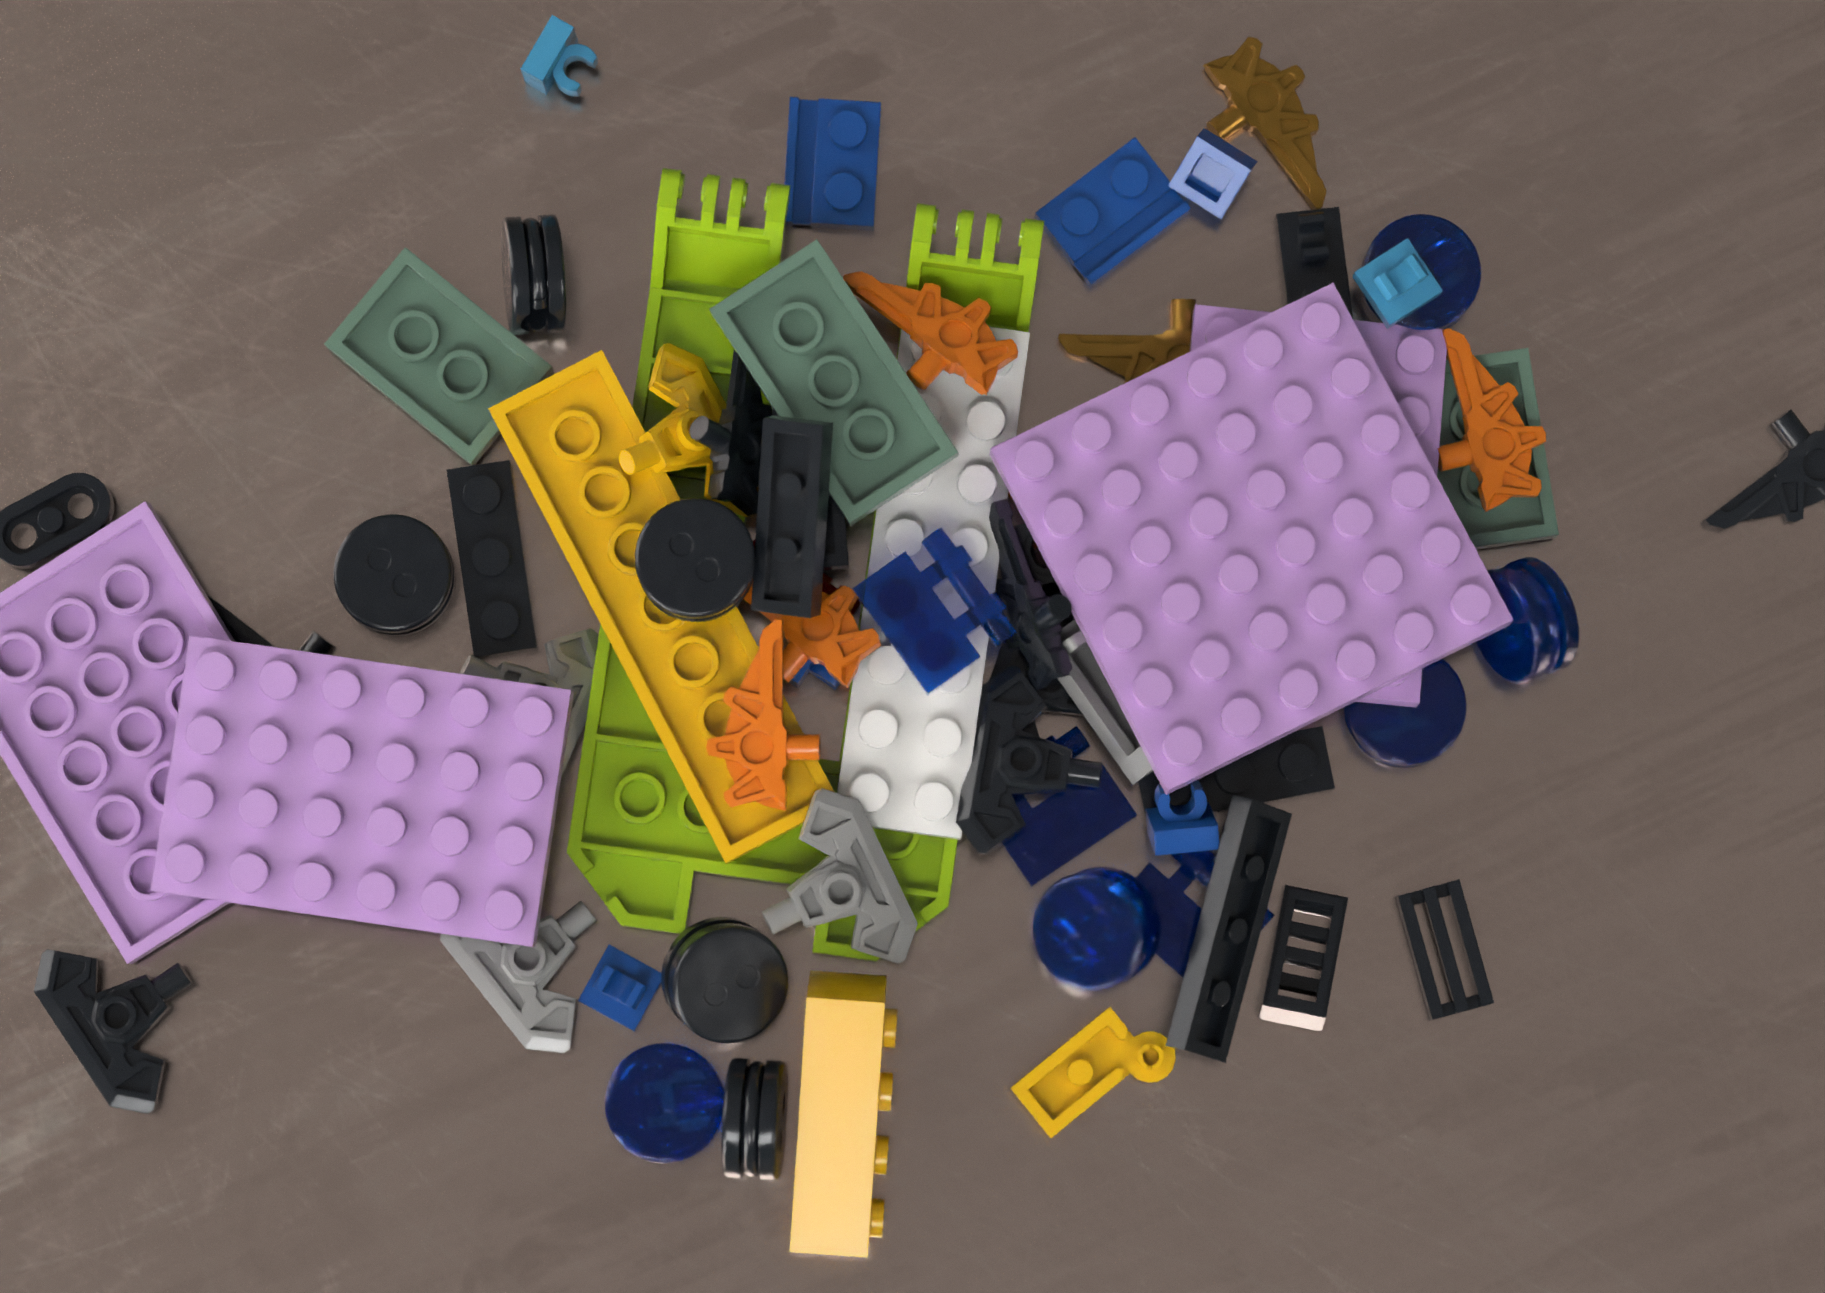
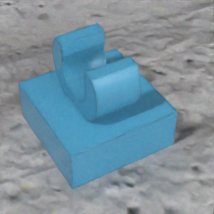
M552 15L523 63L521 72L526 84L546 95L553 83L556 82L558 88L563 93L569 96H579L582 91L581 85L565 75L566 67L571 62L582 61L587 66L595 68L598 64L597 56L589 47L577 44L578 39L573 26Z
M1408 238L1355 271L1352 276L1387 329L1431 302L1443 292Z

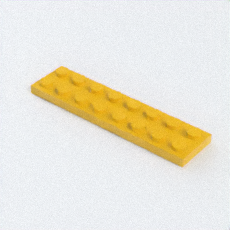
M600 350L488 408L725 863L728 864L802 825L815 791L824 788L834 792L818 760H789V764L785 767L784 780L787 783L786 811L767 807L756 801L730 807L725 801L724 792L735 783L727 769L725 759L708 755L706 746L708 739L725 735L731 707L723 702L724 694L731 686L740 688L759 647L738 607L715 620L687 622L665 614L645 594L635 568V548L638 537L652 515L664 506L681 499L667 472L656 473L653 467H649L629 475L622 469L619 461L620 452L640 444L639 438L646 432L604 352ZM783 695L785 726L789 729V734H804Z

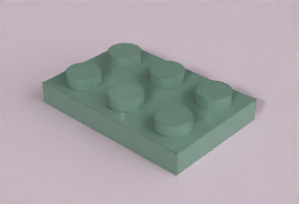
M406 247L324 343L328 350L471 466L478 462L501 434L488 408L546 379L554 370L552 365Z
M1523 348L1476 355L1475 358L1486 368L1500 386L1507 382L1515 386L1519 394L1512 403L1524 425L1541 426L1529 349ZM1446 360L1440 446L1463 441L1462 437L1465 434L1463 414L1448 360ZM1544 444L1531 449V463L1528 474L1541 480L1542 489L1536 498L1511 497L1502 505L1487 512L1482 508L1477 489L1479 485L1478 478L1470 470L1469 465L1442 472L1438 469L1437 477L1476 550L1552 539L1559 535Z

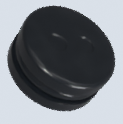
M553 214L538 215L537 220L529 217L523 221L520 216L506 217L503 219L501 226V258L509 330L513 335L529 334V328L534 332H539L543 329L547 333L562 332L566 326L567 303L564 254L558 219Z
M688 498L664 506L646 522L636 543L635 568L645 594L658 609L682 621L706 622L728 614L744 600L753 584L755 549L747 527L732 510L712 500Z
M399 514L373 517L355 527L341 543L333 568L335 590L343 607L359 624L375 633L386 636H407L431 626L447 609L455 588L454 562L442 539L422 521Z
M714 917L691 925L674 940L664 958L661 984L664 998L670 1010L691 1031L709 1041L737 1043L757 1036L777 1018L787 996L788 971L784 958L776 945L752 925L735 918Z
M733 1058L729 1063L724 1091L721 1140L722 1169L726 1178L742 1179L746 1175L750 1178L760 1176L761 1180L776 1181L781 1175L788 1108V1075L784 1061L767 1060L766 1064L761 1061H754L750 1064L749 1059Z

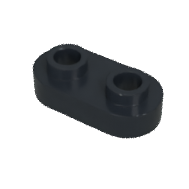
M71 473L5 507L0 511V558L13 567L32 569L61 555L110 524L114 514V500L111 492L106 485L90 474ZM81 497L91 498L93 501L91 514L82 519L75 518L72 513L74 502ZM24 527H33L37 534L35 543L29 548H19L16 544L18 531Z

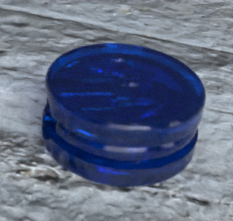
M1416 214L1393 221L1374 238L1364 256L1361 268L1408 238L1443 292L1440 296L1396 324L1415 330L1447 329L1453 327L1466 314L1474 302L1480 287L1481 263L1473 242L1460 227L1442 217ZM1361 291L1369 312L1379 323H1383Z
M1524 557L1512 561L1500 569L1487 570L1514 619L1509 626L1476 642L1482 656L1493 671L1508 682L1524 684L1538 679L1544 674H1551L1568 667L1578 651L1579 623L1573 600L1558 574L1548 564L1533 557Z
M1440 659L1422 668L1420 703L1417 708L1353 702L1344 707L1345 723L1353 742L1370 759L1388 767L1414 768L1435 760L1457 740L1466 718V695L1457 673L1445 660Z
M1092 867L1058 880L1041 897L1033 918L1034 944L1046 969L1063 984L1082 991L1106 990L1137 976L1152 961L1160 941V916L1153 897L1147 888L1134 876L1112 867Z
M673 1043L648 1045L629 1054L612 1073L605 1093L606 1119L617 1141L633 1155L655 1163L684 1161L703 1151L718 1134L722 1126L724 1087L715 1068L696 1051Z

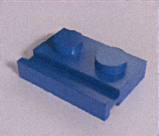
M790 97L784 185H790V197L785 226L809 225L813 228L874 231L881 102L835 99L801 100L799 97Z
M1134 137L1035 212V219L1044 221L1043 229L1071 265L1075 266L1091 289L1187 216L1191 211V207L1186 201L1184 202L1174 189L1168 186L1170 183L1169 179L1136 137Z

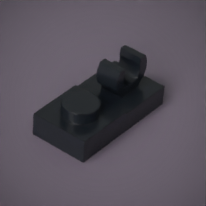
M1339 207L1276 214L1275 223L1285 304L1288 305L1334 283L1353 319Z

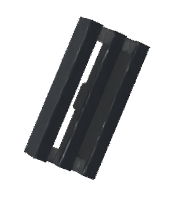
M1460 879L1396 896L1429 1019L1434 1020L1493 1004L1494 1000ZM1448 896L1475 992V995L1466 997L1439 898ZM1424 902L1452 998L1451 1002L1441 1004L1414 908V905Z

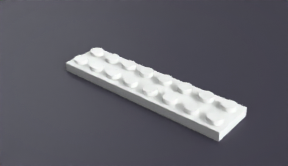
M990 327L996 341L1012 339L1016 343L1018 357L997 371L995 381L987 396L979 394L967 385L963 377L955 373L949 374L944 370L925 390L915 386L957 449L959 456L876 510L860 631L874 628L881 638L882 646L860 661L857 673L853 678L837 791L839 794L860 801L872 828L961 840L962 830L956 823L961 788L972 763L999 565V549L991 529L989 514L991 504L995 501L1008 499L1009 492L990 456V449L1016 436L1030 332ZM901 330L897 360L907 373L912 365L922 356V349L910 339L909 334Z

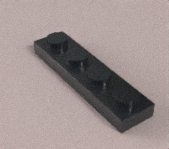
M1232 796L1165 1046L1206 1059L1226 1063L1292 817L1291 813L1252 798Z

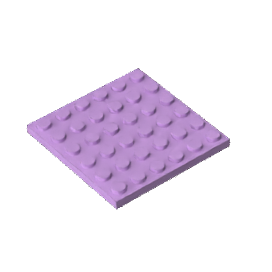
M1334 283L990 449V456L1062 595L1070 601L1071 613L1166 795L1509 626L1514 620Z

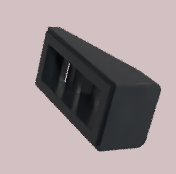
M1285 885L1259 1015L1261 1019L1315 1031L1323 1029L1348 897ZM1293 912L1329 918V929L1292 921ZM1288 938L1324 944V953L1287 946ZM1283 964L1319 970V979L1282 972ZM1278 990L1313 996L1315 1000L1312 1002L1278 995Z

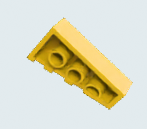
M810 970L805 1011L790 1252L868 1257L869 1237L882 1238L885 1199L872 1198L873 1174L886 1175L889 1136L876 1135L878 1111L891 1112L893 1072H880L882 1047L895 1048L898 1009L885 1008L886 975Z

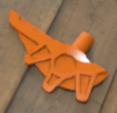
M862 271L843 276V279L855 296L909 334L910 339L922 349V356L906 373L911 382L920 389L925 390L944 370L949 374L955 373L963 377L967 385L979 394L987 396L995 381L997 371L1018 357L1016 343L1012 339L996 341L990 327L985 323L990 315L991 306L983 299L978 298L968 306L963 307L953 301L942 298L941 286L934 283H925L922 290L919 291L903 286L882 283L872 275Z
M1450 328L1443 329L1442 333L1447 347V358L1463 414L1465 434L1462 437L1463 441L1441 445L1437 448L1439 452L1438 469L1442 472L1469 465L1470 470L1478 478L1479 485L1477 489L1482 508L1485 512L1502 505L1511 497L1536 498L1542 489V483L1540 479L1528 474L1531 463V449L1546 442L1545 430L1542 426H1525L1512 403L1519 394L1515 386L1509 382L1500 386L1472 354L1465 336Z
M753 584L748 594L744 598V601H746L750 606L752 602ZM843 585L831 595L822 592L821 615L813 618L758 611L770 622H773L775 619H783V633L789 643L783 650V680L786 683H789L806 662L810 660L814 664L823 665L833 678L848 688L857 673L860 661L882 646L881 638L874 628L859 630L853 615L850 613L858 599L851 588Z
M775 619L762 630L759 650L740 688L731 686L724 694L723 702L731 707L725 735L708 739L706 746L708 755L725 759L727 769L735 783L724 792L725 801L730 807L756 801L767 807L786 811L787 783L784 780L785 767L789 764V760H820L821 757L820 734H789V729L785 726L783 709V619Z

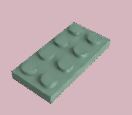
M818 240L813 241L709 309L711 315L778 416L833 423L829 494L850 526L959 456L957 449Z

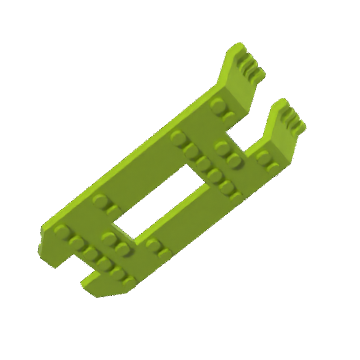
M663 168L656 209L650 291L632 406L645 432L676 409V407L648 390L659 348L666 343H671L703 358L727 405L734 348L711 315L709 309L782 262L790 185L771 183L770 186H767L764 211H766L764 229L741 226L742 210L746 208L749 183H746V179L733 177L726 224L715 222L721 176L707 174V177L703 178L701 220L677 217L679 199L683 197L685 185L683 170ZM917 203L906 287L921 291L925 283L937 284L941 286L942 298L953 301L963 307L968 306L978 298L983 299L991 306L990 315L985 322L989 327L1029 332L1044 221L1025 218V221L1021 222L1018 246L1021 247L1019 265L994 261L996 243L999 244L1003 218H999L1000 214L987 213L981 259L968 258L974 211L962 209L961 212H958L955 256L931 253L930 250L932 235H936L939 209H936L935 205ZM761 391L763 404L771 406V404ZM707 466L667 472L681 500L688 498L707 499L704 497ZM876 510L873 511V513H874V520H873V527H872V534H871V541H870V548H869V555H868V562H867V569H866V576H865V583H864V590H863V597H862V604H861V611H860V618H859V625H858L859 630H860L861 618H862V611H863V603H864V596H865V589H866V582H867V575H868V567H869V560H870V553H871V546H872V539H873V531H874ZM736 514L745 524L746 517ZM600 624L567 854L622 927L680 935L687 929L695 872L792 885L802 875L809 872L826 858L827 854L799 839L802 825L734 861L728 864L725 863ZM853 680L850 683L840 759L839 761L818 760L836 793L838 791ZM873 828L918 923L916 931H918L949 906L958 840ZM856 915L816 925L812 953L877 962L881 959L851 948Z

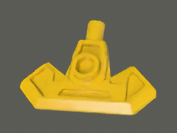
M666 343L659 348L648 390L676 407V409L639 438L640 444L620 452L619 461L621 467L627 474L632 475L649 467H653L656 473L679 471L684 468L707 466L704 497L726 506L738 515L748 517L733 503L711 499L712 496L708 495L710 475L713 473V462L710 459L711 449L695 441L690 436V427L699 416H706L719 423L722 410L726 409V403L703 358L671 343Z

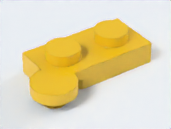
M1108 1007L1014 1084L1010 1090L1051 1139L1129 1074L1137 1080L1146 1083L1158 1082L1166 1078L1173 1070L1176 1061L1175 1049L1165 1046L1167 1038L1163 1034L1154 1031L1142 1032L1133 1036L1112 1008Z

